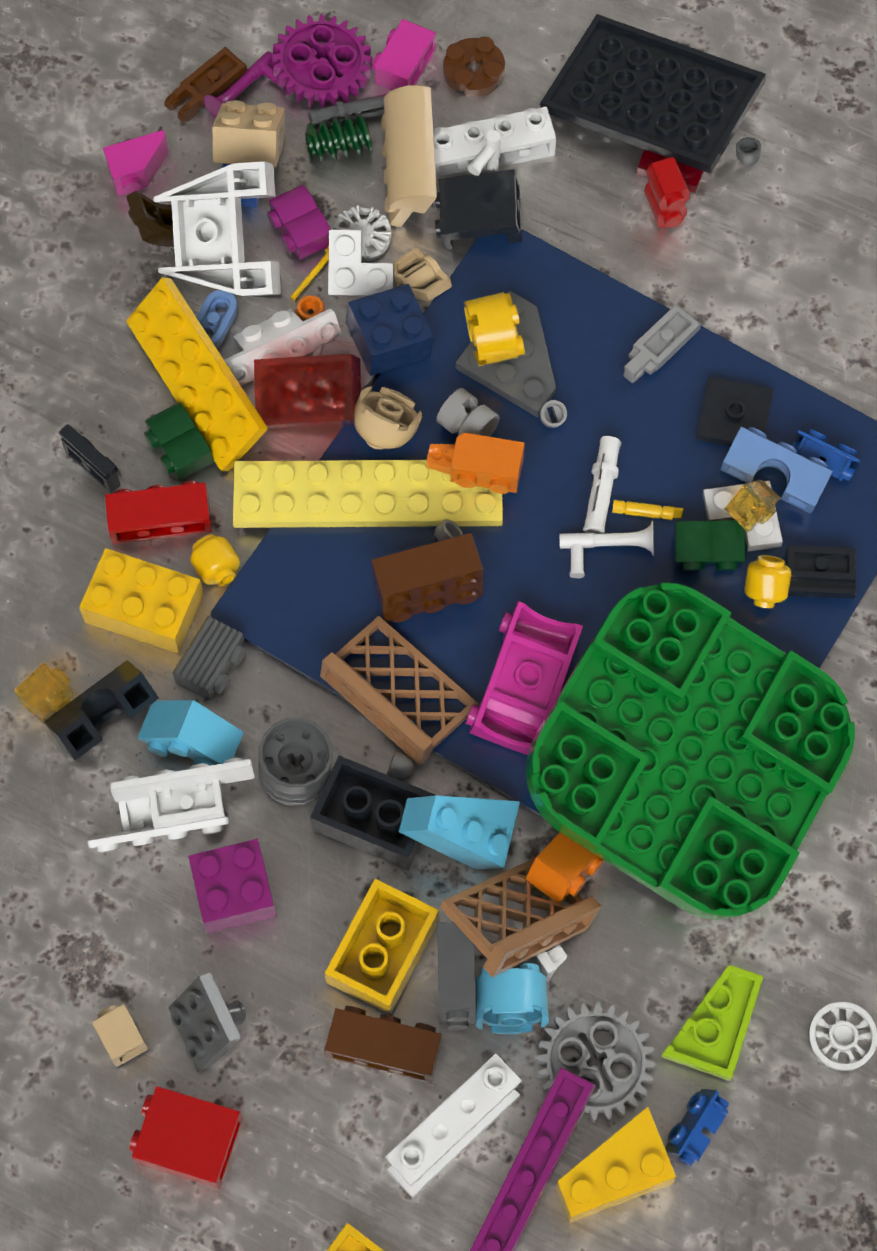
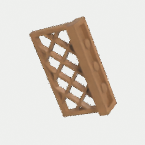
M380 616L375 618L336 654L331 652L322 660L320 677L420 766L430 757L431 751L467 719L472 704L479 706L478 702ZM379 629L389 638V646H369V637ZM349 654H365V667H351L344 659ZM370 654H389V668L370 667ZM394 654L408 655L413 659L414 668H394ZM370 676H390V690L374 688L370 684ZM395 676H414V690H395ZM419 676L433 677L438 681L439 690H419ZM395 698H415V712H401L395 706ZM420 698H439L440 712H420ZM444 699H458L466 707L460 713H446ZM421 720H440V731L431 738L421 729Z
M533 858L443 900L440 908L487 958L483 968L493 978L587 930L602 905L593 896L583 900L578 894L575 897L569 894L565 898L570 906L555 903L547 895L546 900L531 896L530 888L541 891L525 879L535 860ZM510 882L523 886V893L507 889V883ZM482 894L499 897V905L483 901ZM506 900L523 904V912L506 907ZM462 905L475 909L474 917L463 914L457 906ZM530 906L545 910L546 917L543 918L530 914ZM482 911L499 916V923L482 919ZM506 918L522 922L523 929L520 930L506 926ZM481 930L498 934V941L491 944L481 933Z

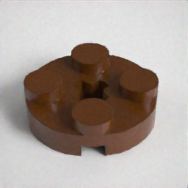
M486 36L467 38L450 44L446 49V55L443 60L444 79L454 91L455 88L463 91L464 96L482 97L488 95L498 87V83L504 78L505 59L503 53L494 45V41ZM472 63L480 65L479 71L473 72L472 68L466 67Z

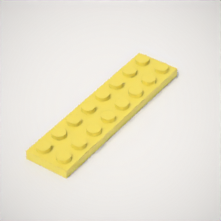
M427 460L235 461L234 528L438 526L445 519L453 521L458 526L503 525L502 494L495 493L489 488L477 486L474 488L461 487L454 482H450L449 474L427 468Z

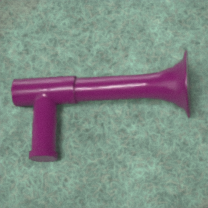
M269 51L265 52L246 70L243 76L220 96L206 95L204 102L209 113L216 118L222 103L235 100L262 75L278 85V77L273 76V54ZM282 86L281 89L286 91V86Z

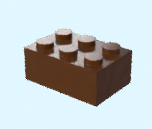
M472 533L371 560L374 589L385 622L392 620L393 622H403L410 619L414 614L425 611L426 613H436L443 610L447 605L454 603L469 604L476 601L478 597L483 596V567Z

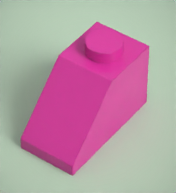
M164 130L103 148L117 196L125 193L130 194L135 190L139 191L142 188L148 187L169 153Z

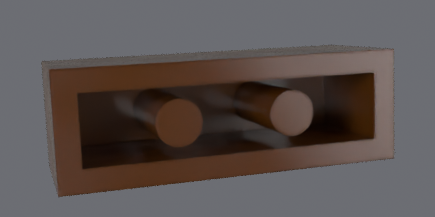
M345 1006L344 1010L335 1008L324 1051L326 1058L432 1083L442 1044V1034L436 1032V1027L428 1024L416 1023L415 1027L401 1024V1019L395 1016L381 1014L380 1018L367 1016L366 1011L361 1008Z

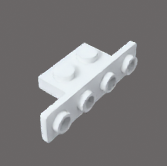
M290 308L286 311L277 312L270 319L257 325L248 326L241 333L234 335L236 345L241 352L224 361L240 386H243L315 351L322 343L326 345L329 342H333V338L342 336V332L335 312L332 309H328L302 322Z
M231 758L224 761L223 764L211 766L208 764H196L189 767L188 770L177 772L161 770L148 777L126 776L120 778L118 782L110 783V788L115 802L149 797L153 826L155 829L225 817L220 784L254 779L255 776L251 759Z
M149 797L118 802L123 830L89 836L87 842L88 848L97 847L98 852H104L119 848L118 843L132 841L133 846L154 842L153 837L167 835L168 840L189 836L188 831L202 829L204 834L222 831L223 825L229 824V814L225 812V817L155 829Z

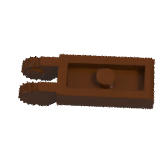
M224 47L184 79L180 86L167 96L164 105L168 110L172 111L181 106L188 96L191 100L180 108L177 117L184 123L190 121L191 118L197 115L200 108L203 109L205 107L204 97L206 95L219 96L246 73L247 65L227 47Z

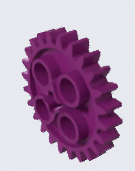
M320 14L319 20L314 22L313 18L308 15L306 24L296 19L295 29L287 25L285 27V35L278 34V43L273 44V76L278 77L279 87L286 86L287 96L296 92V102H300L305 97L308 99L309 107L313 105L314 101H319L321 108H324L326 101H330L332 105H335L339 98L347 103L349 102V93L358 97L359 87L366 88L367 79L371 77L373 57L370 56L371 46L365 45L366 36L358 37L357 27L348 30L347 20L343 21L340 25L336 24V16H333L329 22H325L324 15Z

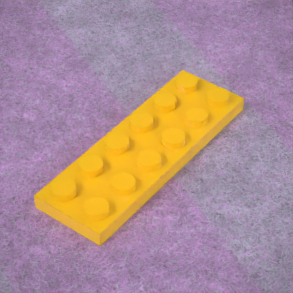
M162 277L126 322L177 403L180 402L195 427L205 439L212 452L213 460L220 471H230L234 467L235 461H239L267 431L268 427L173 280Z

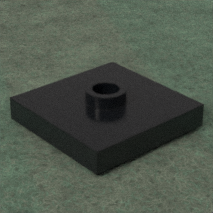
M708 377L696 440L731 447L741 427L747 430L749 427H752L765 434L773 389Z

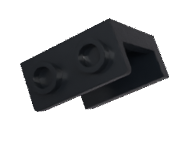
M515 169L482 173L479 176L466 175L439 179V192H437L435 206L436 210L440 211V219L435 220V231L437 239L443 240L446 249H453V240L504 233H506L509 243L522 241L521 193Z

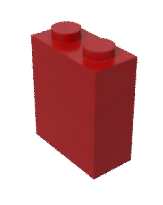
M156 1086L153 1095L148 1094L145 1098L141 1112L145 1119L141 1131L136 1129L130 1141L129 1151L133 1152L132 1159L137 1164L220 1189L243 1120L241 1112Z

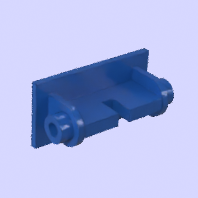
M809 428L807 433L798 430V435L803 437L801 443L795 440L792 444V447L797 450L796 454L807 459L809 457L825 458V463L828 465L827 469L833 471L831 476L839 479L841 482L843 479L850 482L855 472V469L850 467L852 462L858 465L861 462L860 459L855 457L857 451L841 443L835 448L825 443L827 438L825 435Z
M701 1089L699 1092H696L687 1104L688 1111L682 1121L677 1123L668 1134L667 1140L669 1142L665 1147L666 1152L680 1155L678 1159L687 1166L691 1167L693 1162L700 1160L711 1141L701 1133L702 1129L705 1128L710 1133L715 1134L728 1114L726 1108L729 1103L718 1096L720 1092L717 1090Z

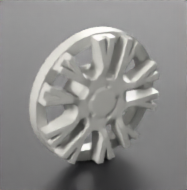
M358 205L355 208L351 207V210L347 212L344 210L342 214L338 215L339 218L334 223L332 230H362V263L376 260L387 251L392 238L391 227L386 216L379 213L378 209L375 210L374 207H371V209L359 208ZM359 215H368V218L362 220ZM354 216L356 222L353 223L350 217ZM376 218L377 220L371 225L370 223ZM343 222H345L350 227L342 228L340 226ZM384 226L386 232H377L375 230ZM374 238H377V239H380V240H384L385 242L383 243V242L378 241V240H376V239H374ZM373 245L377 251L368 254L366 248Z
M835 1002L823 1007L814 1016L809 1028V1042L814 1056L828 1068L851 1071L866 1064L873 1056L877 1047V1028L872 1017L860 1006L849 1002ZM839 1009H845V1021H840ZM830 1011L835 1019V1024H827L821 1017ZM853 1011L864 1019L856 1026L850 1023ZM816 1026L829 1030L828 1034L816 1031ZM866 1027L870 1028L871 1032L858 1034V1030ZM824 1038L829 1044L820 1050L816 1039ZM858 1040L871 1041L868 1052L858 1046ZM832 1047L836 1050V1053L830 1060L825 1055ZM854 1048L861 1059L859 1061L855 1059L850 1051ZM839 1053H845L848 1056L849 1064L837 1063Z

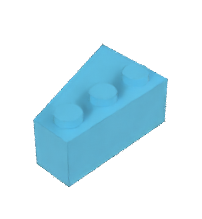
M436 795L407 798L399 832L475 870L504 868L520 801Z

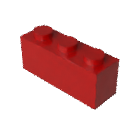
M186 481L178 486L165 487L163 485H153L145 490L132 491L130 489H120L112 494H105L108 532L112 544L212 532L209 495L205 482Z

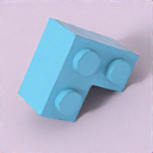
M194 700L155 701L151 704L137 738L148 744L147 749L156 755L166 757L167 754H176L194 760L193 765L208 764L211 766L223 764L224 761L234 757L244 732Z

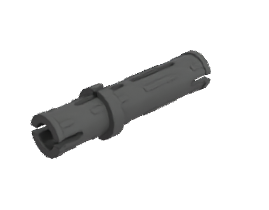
M387 94L347 103L337 101L333 106L308 110L309 121L316 130L319 127V122L322 120L327 126H331L332 119L336 118L342 127L345 116H349L351 121H355L357 114H361L363 118L384 114V97Z

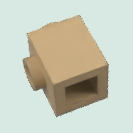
M124 1004L120 1007L112 1005L105 1008L97 1015L98 1019L92 1022L116 1067L148 1050L144 1039Z

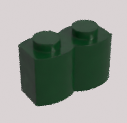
M180 402L145 420L147 431L144 432V436L152 450L158 448L163 456L159 459L168 475L174 473L177 479L181 481L214 463L208 444Z
M744 521L675 522V565H683V571H703V565H717V571L737 570V565L744 564Z

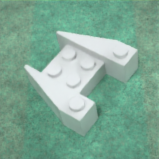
M265 161L230 164L155 196L154 202L172 205L175 267L158 268V272L240 296L281 295L279 262H245L241 199L275 197L274 165Z

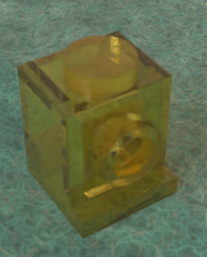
M763 480L745 483L724 509L747 532H750L756 524H764L774 515L776 503L781 498Z

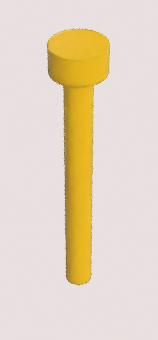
M329 245L324 250L326 254L290 296L293 301L298 298L328 262Z

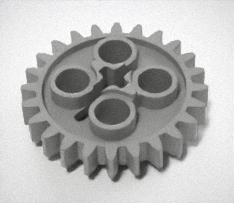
M600 1002L596 1003L594 1012H589L585 1003H582L579 1015H576L571 1008H568L566 1012L568 1020L566 1022L558 1016L554 1019L557 1031L552 1028L545 1029V1035L551 1041L539 1042V1048L547 1053L537 1056L536 1063L546 1066V1068L538 1071V1078L549 1079L543 1086V1092H549L560 1068L583 1079H591L597 1084L598 1092L591 1095L579 1121L585 1112L590 1113L592 1124H595L598 1114L603 1113L607 1123L611 1122L612 1111L614 1110L622 1118L625 1117L624 1105L627 1104L631 1108L636 1109L638 1102L634 1095L645 1098L648 1093L641 1083L652 1084L654 1079L651 1075L645 1073V1071L655 1069L656 1062L646 1060V1057L654 1053V1047H643V1044L648 1040L649 1034L642 1033L637 1035L636 1031L640 1025L639 1020L630 1025L626 1023L629 1012L625 1011L619 1018L614 1016L615 1005H611L607 1013L602 1012ZM597 1031H607L612 1035L613 1042L610 1045L601 1046L596 1043L593 1035ZM580 1034L586 1036L594 1058L596 1060L603 1059L601 1071L612 1085L613 1091L609 1092L606 1090L598 1068L595 1065L588 1066L590 1053L579 1039ZM566 1047H574L580 1052L581 1058L577 1062H567L563 1059L561 1051ZM618 1062L624 1063L629 1067L631 1074L624 1079L617 1078L612 1074L611 1066Z

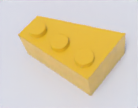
M649 1107L645 1108L557 1181L556 1190L569 1223L673 1184L676 1175Z

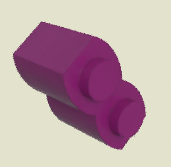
M303 184L269 200L270 211L267 212L268 219L275 230L280 228L284 234L281 237L289 254L294 252L298 259L301 260L328 247L329 230L331 228Z

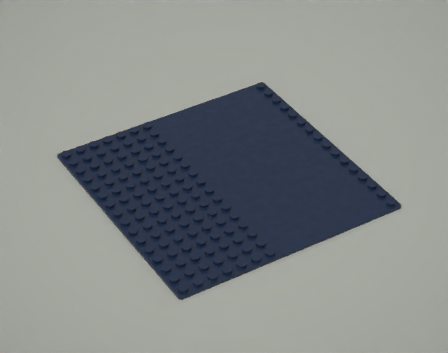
M523 229L521 242L509 243L506 233L478 237L451 274L452 287L434 298L423 314L434 336L430 358L382 372L371 386V392H380L382 387L390 388L404 394L416 403L414 410L417 414L421 410L422 418L412 439L399 448L374 449L357 432L354 426L353 412L319 459V461L427 460L430 444H455L458 432L451 434L438 424L436 419L445 401L459 388H464L476 397L478 406L485 404L499 415V423L490 437L525 443L517 493L508 492L502 494L503 525L458 526L463 535L472 533L483 567V596L478 597L476 601L469 604L454 603L445 606L443 610L436 613H426L425 611L414 614L410 619L403 622H393L392 620L387 623L479 704L483 699L503 643L504 633L498 631L505 612L512 614L518 601L525 603L533 611L547 618L583 626L562 686L563 689L607 613L622 598L635 589L659 585L660 583L680 584L702 593L732 612L730 615L731 619L785 653L791 650L820 668L877 575V420L703 326L660 369L655 370L651 375L645 371L632 384L623 376L625 372L624 366L631 360L628 357L629 353L633 350V345L670 310L669 308ZM512 291L537 306L556 385V393L551 400L563 403L567 410V418L563 424L556 428L545 426L541 422L540 416L538 418L455 369L456 361L471 343L464 311L466 306L464 301L502 292L506 294ZM708 377L772 388L773 394L765 434L767 436L766 439L776 444L784 442L792 446L795 440L801 443L803 437L798 435V430L807 433L810 428L827 437L825 443L835 448L841 443L857 451L855 457L860 459L861 462L859 465L852 462L850 467L855 469V472L850 482L845 479L841 482L839 479L830 476L811 514L781 500L787 486L785 475L779 469L765 467L756 473L751 483L770 481L783 541L781 547L748 551L745 540V562L742 565H737V570L717 571V565H703V571L689 572L683 571V565H675L674 524L677 521H707L702 496L703 490L748 484L720 470L730 446L696 440ZM552 407L547 408L551 422L555 423L556 419L554 417ZM603 436L616 437L621 441L616 465L619 472L617 478L613 481L605 523V533L638 532L649 527L653 521L654 556L649 550L639 546L583 548L585 576L583 578H572L569 575L571 571V549H560V534L585 533L583 527L585 525L594 478L591 471L593 464L597 462L600 438ZM820 457V460H822L823 462L826 461L825 458ZM614 500H621L625 503L629 501L661 505L662 507L683 508L682 519L673 518V520H666L662 518L625 515V513L617 514L612 513ZM437 526L270 528L212 609L211 617L228 625L230 628H234L236 631H240L247 642L345 699L320 677L322 660L331 652L336 654L375 618L380 616L383 619L374 589L371 560L437 542L433 539V533ZM787 545L856 548L857 594L855 599L788 596L785 601L775 603L773 608H762L754 605V599L748 597L744 592L747 568L749 563L758 560V556L762 555L779 557L785 560L786 565ZM378 629L369 637V646H389V638ZM349 654L344 661L351 667H365V654ZM370 654V667L389 668V654ZM394 654V668H414L413 659L408 655ZM370 676V684L376 689L390 690V676ZM395 676V690H414V676ZM419 676V690H439L438 681L433 677ZM395 698V706L401 712H415V698ZM420 698V712H440L439 698ZM444 699L446 713H460L466 707L458 699ZM421 720V729L433 738L440 731V720ZM466 720L432 750L433 753L512 800L520 801L522 806L543 818L536 808L528 789L526 780L527 755L470 734L471 726L465 724Z

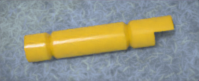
M614 500L612 513L673 520V518L682 519L683 508L662 507L661 505L629 501L625 503L621 500Z

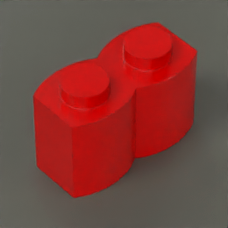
M670 157L651 163L646 172L648 183L644 188V194L660 229L664 227L673 228L683 222L687 215L685 205L690 197L689 189L676 159Z

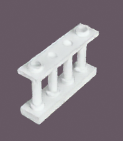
M497 1054L493 1055L385 1157L391 1164L387 1169L388 1173L413 1199L520 1098V1094L515 1088L522 1080Z

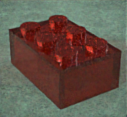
M353 354L254 359L255 409L268 427L267 430L354 425V410L361 392L360 358Z

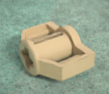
M415 247L394 261V280L397 287L409 284L417 300L430 302L452 287L450 277L440 269L432 256L429 254L425 255L418 247ZM416 262H418L417 265H415L414 267H412L411 269H409L408 271H406V272L403 273L402 275L400 274L401 272H403L404 270H406L407 268H409L410 266H412L413 264H415ZM432 281H434L433 284H431L430 286H428V287L425 288L424 290H420V289H422L423 287H425L426 285H428L429 283H431Z

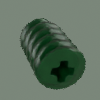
M357 114L355 124H353L349 116H345L342 127L336 118L332 119L330 129L323 120L319 122L318 131L315 130L312 123L307 124L305 141L310 164H312L313 154H316L319 160L324 162L326 152L330 153L333 160H337L338 150H342L344 156L348 158L352 147L358 156L362 154L364 145L372 153L369 127L361 114Z

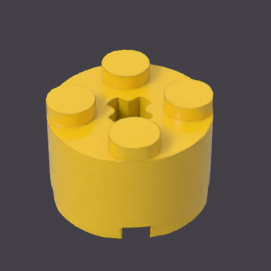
M502 292L464 301L469 337L474 347H477L474 356L479 367L518 358V356L525 354L522 337L518 335L516 325L520 323L516 305L512 304L510 293L504 294Z

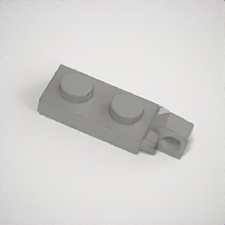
M677 304L673 306L633 345V350L628 356L631 360L624 366L625 372L623 376L633 384L645 371L651 375L655 370L660 369L700 330L701 323Z

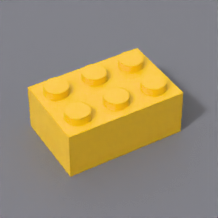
M105 548L79 609L84 622L179 654L201 604L204 592L201 581L198 578Z
M374 879L324 973L326 983L391 1015L437 927V922L440 921L439 910Z

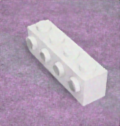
M547 107L528 108L514 114H499L490 119L467 121L457 126L433 129L436 181L443 178L470 174L467 166L473 162L486 145V134L491 130H496L500 133L499 167L554 156L556 136ZM487 164L481 171L487 170Z

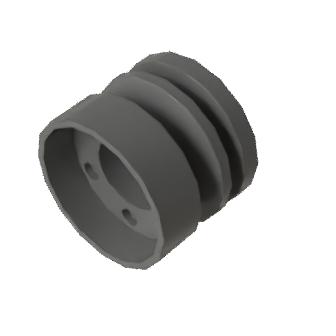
M286 718L274 723L264 733L259 745V781L264 791L272 799L288 806H299L310 803L321 795L331 773L333 760L332 743L326 731L315 722L304 718ZM292 763L295 767L301 765V771H297L295 768L289 770V764Z

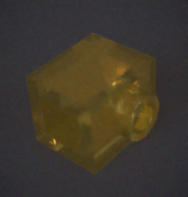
M44 662L14 690L19 702L42 724H44L46 719L67 705L73 696L68 686L71 681L66 674L58 667L52 670Z

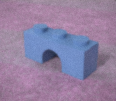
M741 427L720 470L749 484L760 469L765 467L777 468L783 472L787 481V486L781 500L811 514L833 471L827 469L828 465L818 458L809 457L807 459L796 454L797 450L787 443L779 442L776 444L766 439V434L758 429L749 427L747 430Z

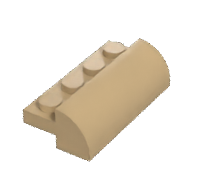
M411 85L400 87L390 91L384 97V114L381 120V129L385 131V141L382 155L386 157L384 184L387 185L388 195L385 200V211L389 214L390 226L401 227L412 212L425 214L437 198L431 87Z

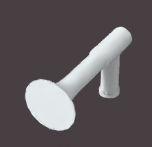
M491 130L487 132L486 145L473 162L467 166L469 172L473 175L479 176L486 164L487 171L482 173L499 171L500 133L498 131Z
M653 521L646 529L631 533L560 534V549H571L570 577L583 578L585 576L583 548L639 546L646 548L654 556Z

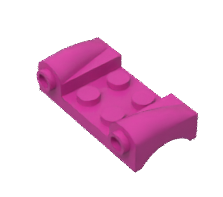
M519 601L512 614L505 612L498 630L504 633L503 643L486 691L479 706L472 704L465 724L471 726L469 733L528 755L530 745L537 731L560 694L583 626L547 618Z

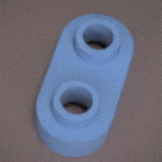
M216 290L207 296L196 316L205 332L213 335L210 339L216 348L223 342L237 316L236 298L232 293ZM220 308L227 309L224 313L217 312Z

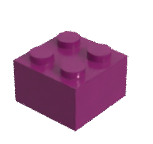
M258 838L188 856L202 920L207 934L277 917Z

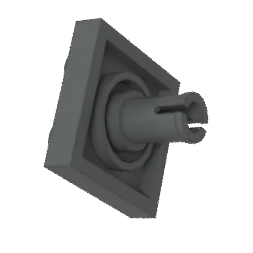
M211 973L198 976L168 1007L171 1013V1020L174 1026L178 1028L185 1043L187 1055L193 1061L197 1072L209 1069L241 1039L235 1024H242L246 1020L245 1007L238 1000L225 1004Z

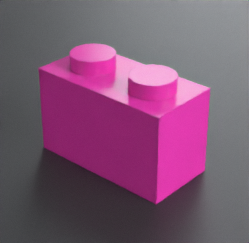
M402 19L398 27L390 31L383 52H378L373 60L372 69L375 71V84L391 91L404 86L416 85L436 52V32Z

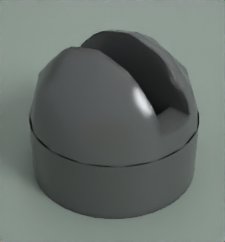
M746 137L737 142L736 156L741 164L746 166L758 162L761 156V143L759 140Z

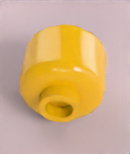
M210 534L202 537L193 545L190 562L205 584L224 586L235 579V572L240 566V558L225 537Z
M758 556V560L748 565L744 587L745 594L754 599V605L762 608H773L775 603L783 602L788 597L791 569L785 565V560L779 557Z

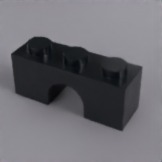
M126 660L46 719L44 723L61 748L75 761L103 740L98 732L106 721L121 714H125L132 719L159 699L143 673Z

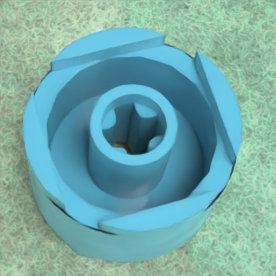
M533 963L521 964L517 968H511L493 978L483 967L481 968V975L475 978V1022L477 1028L483 1030V1024L491 1026V1033L521 1034L531 1032L532 1024L541 1022V1028L548 1024L546 976L540 973L539 965Z

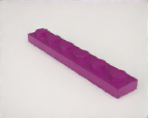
M560 1068L470 1251H515L596 1085Z

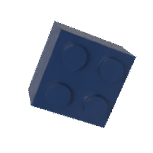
M409 284L348 302L346 325L370 376L430 358L434 336Z

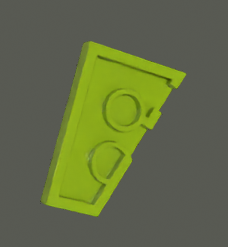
M728 965L703 1001L662 1053L661 1058L731 1081L764 976Z

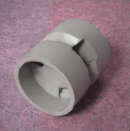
M459 388L445 401L437 415L436 421L451 434L458 432V436L463 433L490 437L496 429L500 417L485 404L478 406L476 397L464 388Z

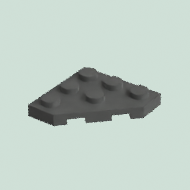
M509 291L512 304L516 305L520 323L516 325L518 335L522 337L525 354L518 356V358L479 367L474 356L477 347H474L471 341L456 361L455 369L538 418L541 407L550 401L556 393L555 380L537 306Z

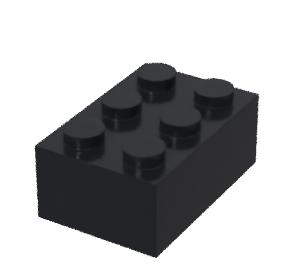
M339 755L310 816L312 830L409 870L421 843L399 832L407 798L435 796L436 794Z

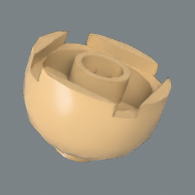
M372 387L365 388L360 392L356 402L353 420L357 432L366 443L374 449L381 450L399 448L411 440L422 418L421 410L418 414L414 410L416 403L404 394L390 388L382 387L380 392H371Z

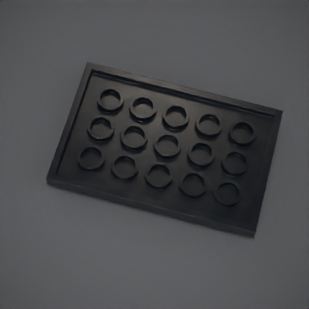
M596 14L540 102V108L547 107L550 115L663 157H674L677 162L711 174L765 84L766 74Z

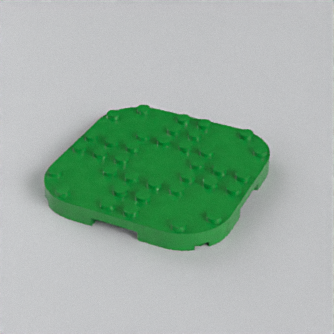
M660 583L659 585L640 587L630 592L607 613L530 745L526 760L527 785L539 813L553 828L690 914L713 920L731 919L760 908L773 898L781 888L800 853L797 850L826 796L834 790L851 757L855 740V724L850 720L846 707L848 700L845 694L827 673L791 650L787 653L783 652L730 618L732 612L702 593L680 584Z

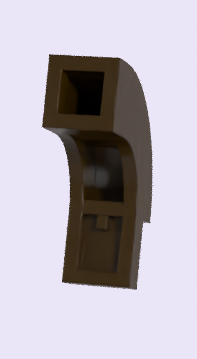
M137 190L127 195L126 198L130 207L128 214L131 221L138 227L142 240L157 246L174 247L172 205L156 203Z

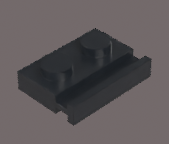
M69 424L58 432L62 437L61 441L65 453L103 488L112 494L121 486L117 475L119 471L117 466L108 457L101 454L86 437L81 436Z
M787 545L786 566L791 569L788 596L855 599L857 594L856 548Z

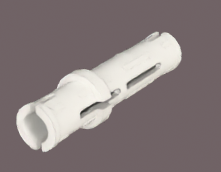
M603 436L600 438L597 462L593 464L591 471L594 478L585 525L583 527L585 533H605V523L613 481L617 478L619 472L616 465L621 441L616 437Z

